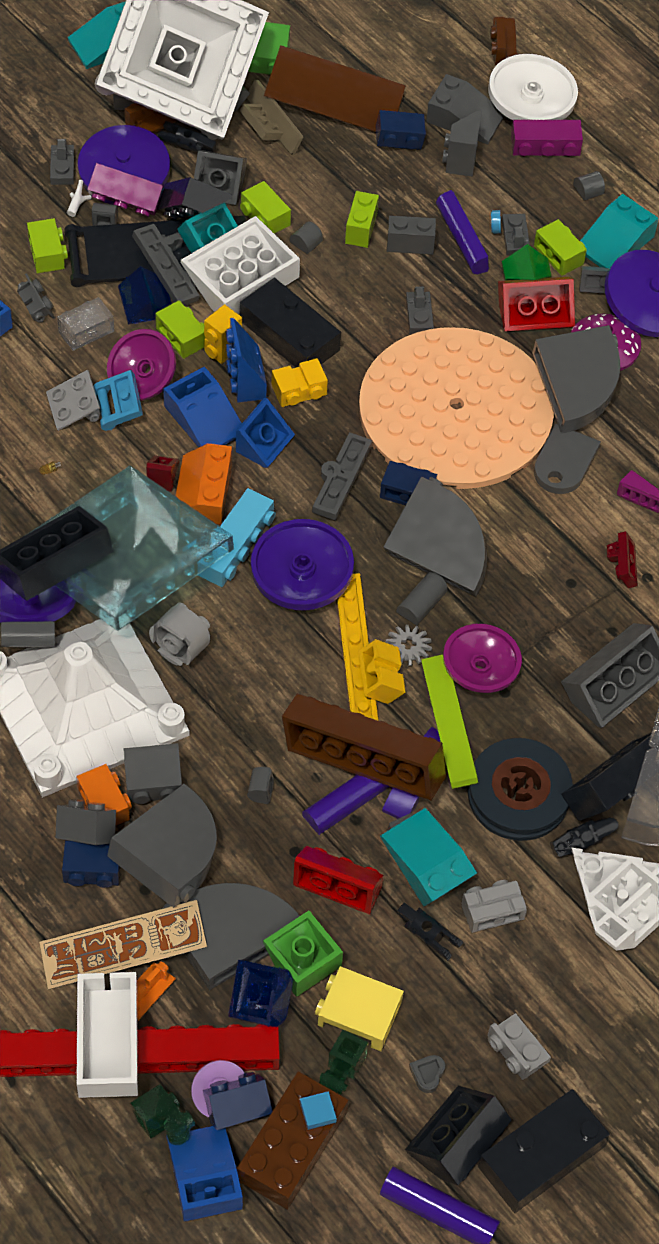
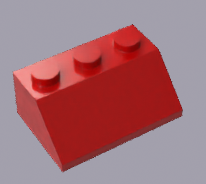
M554 277L537 280L498 281L499 308L504 331L575 326L573 278Z
M305 846L294 860L293 886L370 915L381 891L384 875L372 867L364 868L354 864L348 858H338L330 855L322 848Z

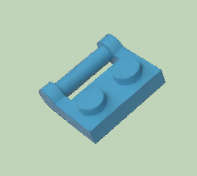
M132 370L94 384L102 419L100 424L102 430H112L118 424L143 415L136 378ZM109 390L112 393L115 408L114 414H111L107 396Z

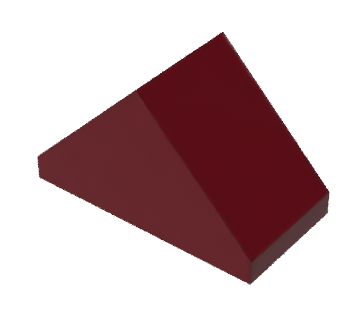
M154 455L147 462L146 466L147 488L172 492L179 459Z

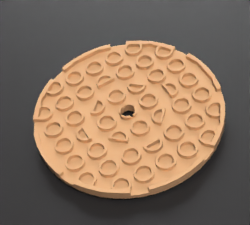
M467 328L429 329L396 341L373 361L365 374L360 390L359 414L362 428L366 437L372 440V447L376 448L385 457V461L388 464L389 461H393L418 469L429 470L432 473L438 474L437 480L442 482L443 485L456 486V489H472L497 484L509 479L512 474L520 469L527 468L538 457L551 433L554 412L536 363L512 343L495 335ZM460 402L462 408L453 409L450 405Z

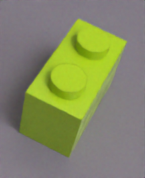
M265 181L241 192L240 208L245 216L250 218L256 216L274 234L290 226L291 209Z
M356 191L346 224L345 244L368 248L377 217L379 195Z
M55 218L28 222V239L36 272L43 273L65 269L64 259H68L66 245H61V241H64L62 228H57Z
M559 219L536 230L534 247L548 258L549 263L561 276L584 265L587 251L585 245Z
M180 300L156 312V329L170 341L173 348L183 359L204 348V339L206 338L204 335V323L199 322L194 317L192 310L189 307H185Z

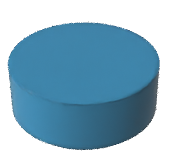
M492 210L491 230L493 234L501 233L500 210Z

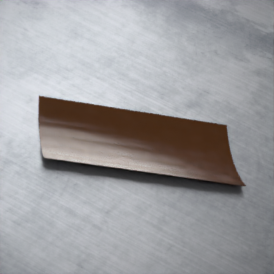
M280 45L264 96L376 132L379 111L398 112L406 85Z

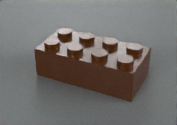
M298 1071L237 1167L239 1182L288 1210L347 1114L349 1100ZM329 1091L337 1118L336 1123L307 1130L300 1098Z

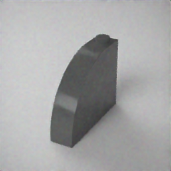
M609 325L535 340L532 354L561 434L575 431L590 424L604 412L612 399L620 373V356L617 348V337L615 334H612Z
M421 477L387 539L384 549L387 554L425 573H436L446 583L476 597L483 584L487 567L486 543L479 522L469 506L455 493L443 487L442 482L433 477H430L429 480Z
M183 784L114 835L110 841L107 857L175 908L182 901L187 902L193 896L195 890L203 883L209 872L217 840L214 819L203 800L192 789Z
M223 883L197 889L187 902L197 900L207 947L184 954L210 991L269 956L263 940L300 915L283 899L259 887L239 883ZM166 903L162 909L172 906Z

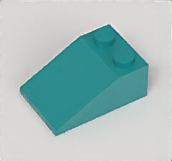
M125 2L107 7L68 37L70 45L86 69L103 64Z
M622 193L608 205L580 240L587 249L585 257L599 267L610 268L621 255L629 251L640 250L655 237L659 218Z
M224 202L186 220L177 230L190 252L193 253L238 227Z
M426 808L380 835V838L423 906L433 902L477 874L462 848Z

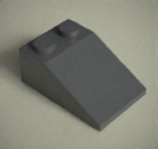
M446 74L428 103L426 122L451 131L453 123L476 111H482L478 141L489 144L505 115L494 106L489 98L470 83Z

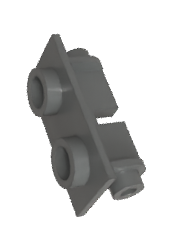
M26 273L25 276L28 281L19 283L17 292L25 305H27L26 308L32 319L42 322L48 314L54 319L55 316L51 310L54 306L46 295L43 296V286L37 278L33 280Z

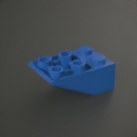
M230 318V328L226 329L228 343L226 344L228 358L226 360L227 373L231 374L232 378L230 379L231 393H236L237 403L262 400L266 398L267 383L259 346L234 318Z
M205 367L163 388L164 407L198 447L207 443L225 445L236 439V430L242 423L221 386Z
M213 1126L167 1135L183 1221L243 1209V1196L226 1128L216 1130Z

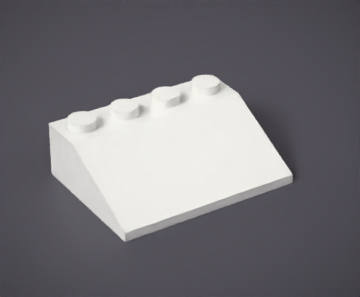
M256 216L181 259V264L214 312L225 304L239 314L240 302L275 277L286 286L299 278L300 258Z

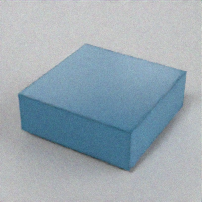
M329 1091L300 1098L307 1130L336 1123L337 1118Z

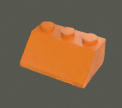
M207 443L183 455L172 519L222 524L232 468V446Z

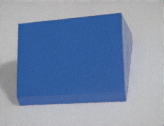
M267 398L262 399L236 430V452L264 468L269 467L295 435Z

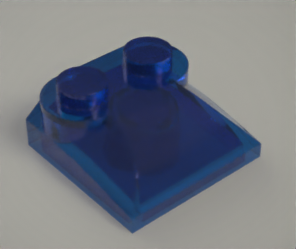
M238 959L228 1016L278 1027V1025L285 1021L288 1013L293 985V977L290 971L285 968Z

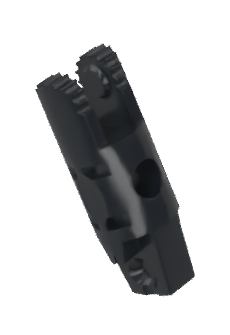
M165 121L163 125L164 129L168 132L161 131L158 134L161 141L194 153H198L200 150L216 151V141L207 138L208 136L168 121Z
M609 817L601 818V820L597 821L589 820L578 827L567 830L550 842L555 857L572 854V848L584 850L589 846L600 843L603 837L616 831L618 828L617 819Z
M403 903L397 910L398 915L406 921L404 927L447 961L452 955L448 949L439 944L441 939L444 937L458 948L463 944L461 939L420 907L415 911L409 905Z

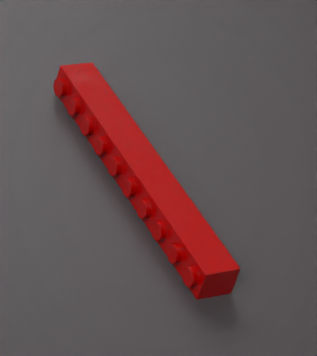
M266 1023L258 1024L255 1027H243L239 1024H232L226 1028L201 1025L198 1028L188 1029L183 1026H172L169 1029H156L155 1027L146 1026L138 1030V1074L198 1072L204 1065L216 1060L230 1061L239 1066L243 1071L279 1070L278 1026ZM36 1029L25 1030L24 1033H12L8 1030H0V1077L77 1075V1031L55 1029L53 1032H41Z

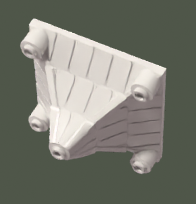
M126 0L101 71L95 79V87L102 95L116 94L195 127L211 140L217 138L222 140L225 137L269 12L242 0Z
M112 601L107 603L103 607L101 619L55 637L54 647H31L14 653L9 657H6L0 651V715L42 798L76 784L77 775L107 764L109 769L123 764V748L171 744L189 736L184 710L180 705L173 703L129 623L128 609L122 602Z

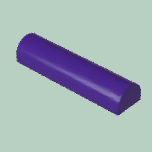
M450 190L441 194L436 200V205L471 271L474 274L488 272V255L454 192Z
M356 775L302 812V816L320 835L390 786Z
M394 1166L387 1175L380 1191V1195L473 1244H490L500 1225L499 1220Z

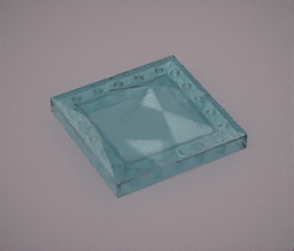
M128 466L77 500L74 504H71L34 529L42 527L78 506L108 527L114 552L59 582L56 586L117 631L234 550L233 536L185 502L180 501L176 496L132 466Z

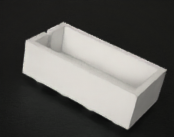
M136 972L110 973L111 990H105L104 973L78 974L77 1090L79 1098L138 1096Z

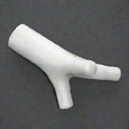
M79 180L75 194L73 192L70 193L72 201L67 214L71 217H75L79 206L84 201L91 200V195L82 196L83 180Z

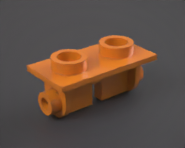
M162 961L158 964L153 962L137 980L138 1021L176 980L175 977L167 972L169 968Z

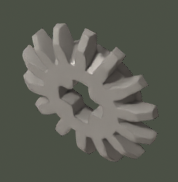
M405 625V632L399 626L395 628L398 634L389 632L388 635L393 639H386L385 643L399 647L401 665L404 660L408 661V666H412L413 660L420 664L422 663L420 656L424 658L429 657L425 650H432V647L426 644L431 643V638H422L427 635L426 631L417 634L418 626L410 632L409 625ZM407 639H410L412 644L416 646H411L410 650H407L405 645L401 643H406Z

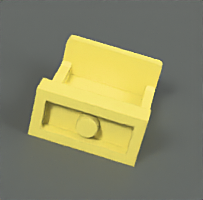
M340 966L337 974H331L328 980L326 990L329 992L326 999L321 998L317 1005L315 1015L318 1016V1026L324 1027L325 1023L346 1030L371 1040V1048L382 1051L401 1006L404 991Z

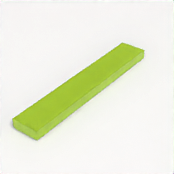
M443 655L421 659L440 742L443 743L444 758L451 787L454 789L478 783V778L454 682L446 671Z

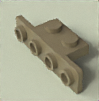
M254 80L249 89L250 94L247 96L251 104H243L240 112L245 117L247 123L256 131L259 138L265 141L280 140L290 154H295L303 139V135L274 99L264 96L266 88L259 80Z

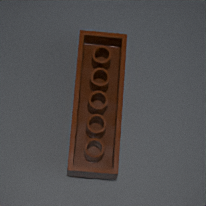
M298 693L282 715L288 751L431 801L446 778L443 743L434 738H427L408 729H401L384 721H377L365 717L361 713H354L337 705H330L313 697H306Z

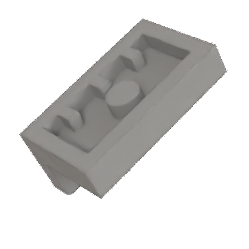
M516 1013L499 1025L496 1023L490 1025L488 1041L491 1047L496 1052L500 1051L506 1058L505 1061L513 1074H518L522 1080L550 1062L551 1056Z

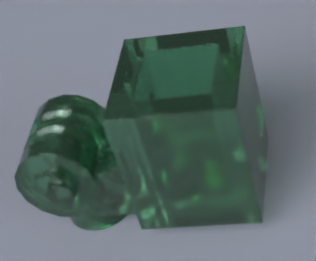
M342 1029L329 1053L328 1067H330V1070L327 1069L325 1073H321L319 1083L339 1095L346 1091L348 1088V1078H355L367 1056L368 1042Z
M159 1084L130 1102L136 1121L150 1139L164 1130L169 1142L173 1145H181L189 1139L190 1129L195 1126V1122L187 1110L181 1113L178 1109L180 1104L172 1091L167 1093Z

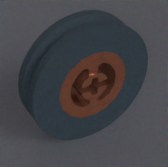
M511 738L494 743L486 748L476 759L474 766L478 783L468 785V800L473 814L486 829L506 839L527 841L549 834L563 821L569 806L561 794L573 785L572 777L565 761L552 748L531 739ZM525 778H526V779H528V780H527V782H526L525 788H523V786H524V781H525ZM502 788H505L507 790V795L504 793ZM515 790H517L515 800H513Z

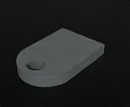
M555 424L536 460L534 468L535 480L544 490L555 494H566L576 490L582 483L600 448L601 441L576 431L561 434L558 424ZM557 477L561 482L552 483L548 478Z

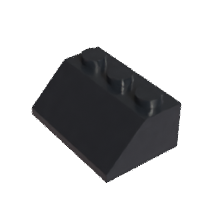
M189 177L165 183L157 210L164 212L163 216L172 220L185 218V216L193 217L195 214L204 213L230 200L232 194Z
M458 1085L405 1148V1151L439 1179L459 1185L467 1178L469 1172L480 1160L481 1155L503 1134L504 1129L512 1119L495 1095Z

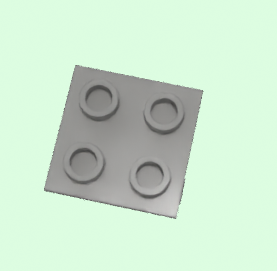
M89 370L46 392L58 431L83 417L90 419L91 422L99 420L101 414L100 406Z

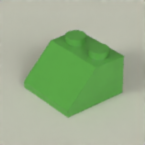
M265 22L248 72L271 75L280 45L290 48V25Z
M309 910L263 940V944L279 976L296 997L339 969L340 966L342 967L343 951Z

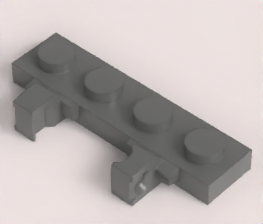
M155 224L134 230L132 237L173 302L175 303L180 300L184 306L197 302L200 295L196 290V285L172 253L182 246L183 239L180 234L175 233L166 237L160 234Z

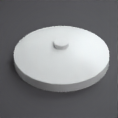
M519 54L508 57L495 66L490 76L488 92L494 106L511 120H564L575 107L578 87L573 75L557 61L536 54Z

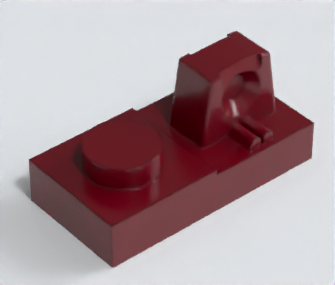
M626 531L618 533V541L607 545V558L610 562L618 561V565L615 567L618 579L622 580L627 588L636 587L638 582L635 543Z

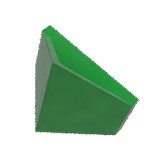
M528 244L502 261L505 281L537 280L552 277L548 258Z

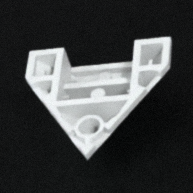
M572 848L595 934L616 951L635 948L659 926V863L643 861V858L606 852H599L598 854L585 853L583 849Z

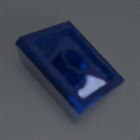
M142 266L118 285L128 325L156 320V312L172 304L168 292L156 273Z

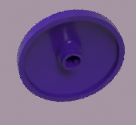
M132 125L112 126L95 133L85 142L78 157L80 180H83V186L86 190L88 189L96 163L163 185V187L170 173V158L164 143L152 132ZM105 199L104 203L114 204V202Z
M651 250L629 251L621 255L607 272L604 285L607 302L615 316L628 328L642 335L659 337V253Z
M295 519L273 526L258 539L251 555V573L259 591L271 602L288 609L312 610L334 602L346 591L353 576L354 557L348 541L335 528L316 520Z
M75 574L28 601L0 580V623L46 622L62 618L72 610L78 599V581Z

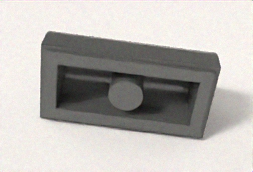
M428 572L397 607L396 613L417 626L447 592L446 582L438 574Z
M53 621L1 623V647H54L55 626Z

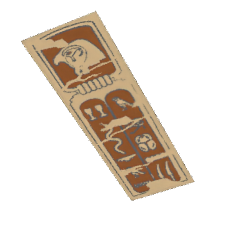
M197 900L179 904L175 908L168 907L39 942L48 989L77 982L78 974H107L207 947Z

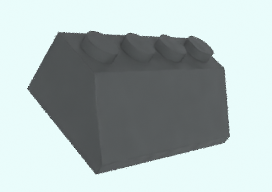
M633 623L561 681L572 704L597 727H604L659 681V637L653 625Z

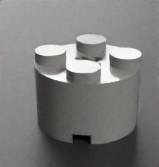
M177 603L150 628L149 635L152 643L155 641L158 643L160 648L157 651L166 660L178 666H181L183 663L188 665L210 643L208 631L210 624L206 618L197 616L185 604Z

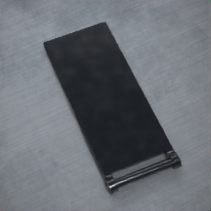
M233 216L238 226L246 222L245 216ZM188 219L83 227L74 224L67 225L64 228V232L68 238L72 271L70 276L71 285L81 287L88 283L158 278L132 237L133 231L155 224L160 234L167 237L179 233L177 229ZM80 235H84L89 275L81 273L77 237ZM183 240L181 248L172 253L183 270L186 271L181 264V259L192 253Z

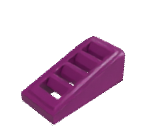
M631 470L619 482L617 495L659 513V489Z

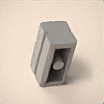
M500 880L495 882L492 887L484 889L480 886L472 887L463 894L461 903L472 933L524 920L527 911L517 881L508 882L507 880Z

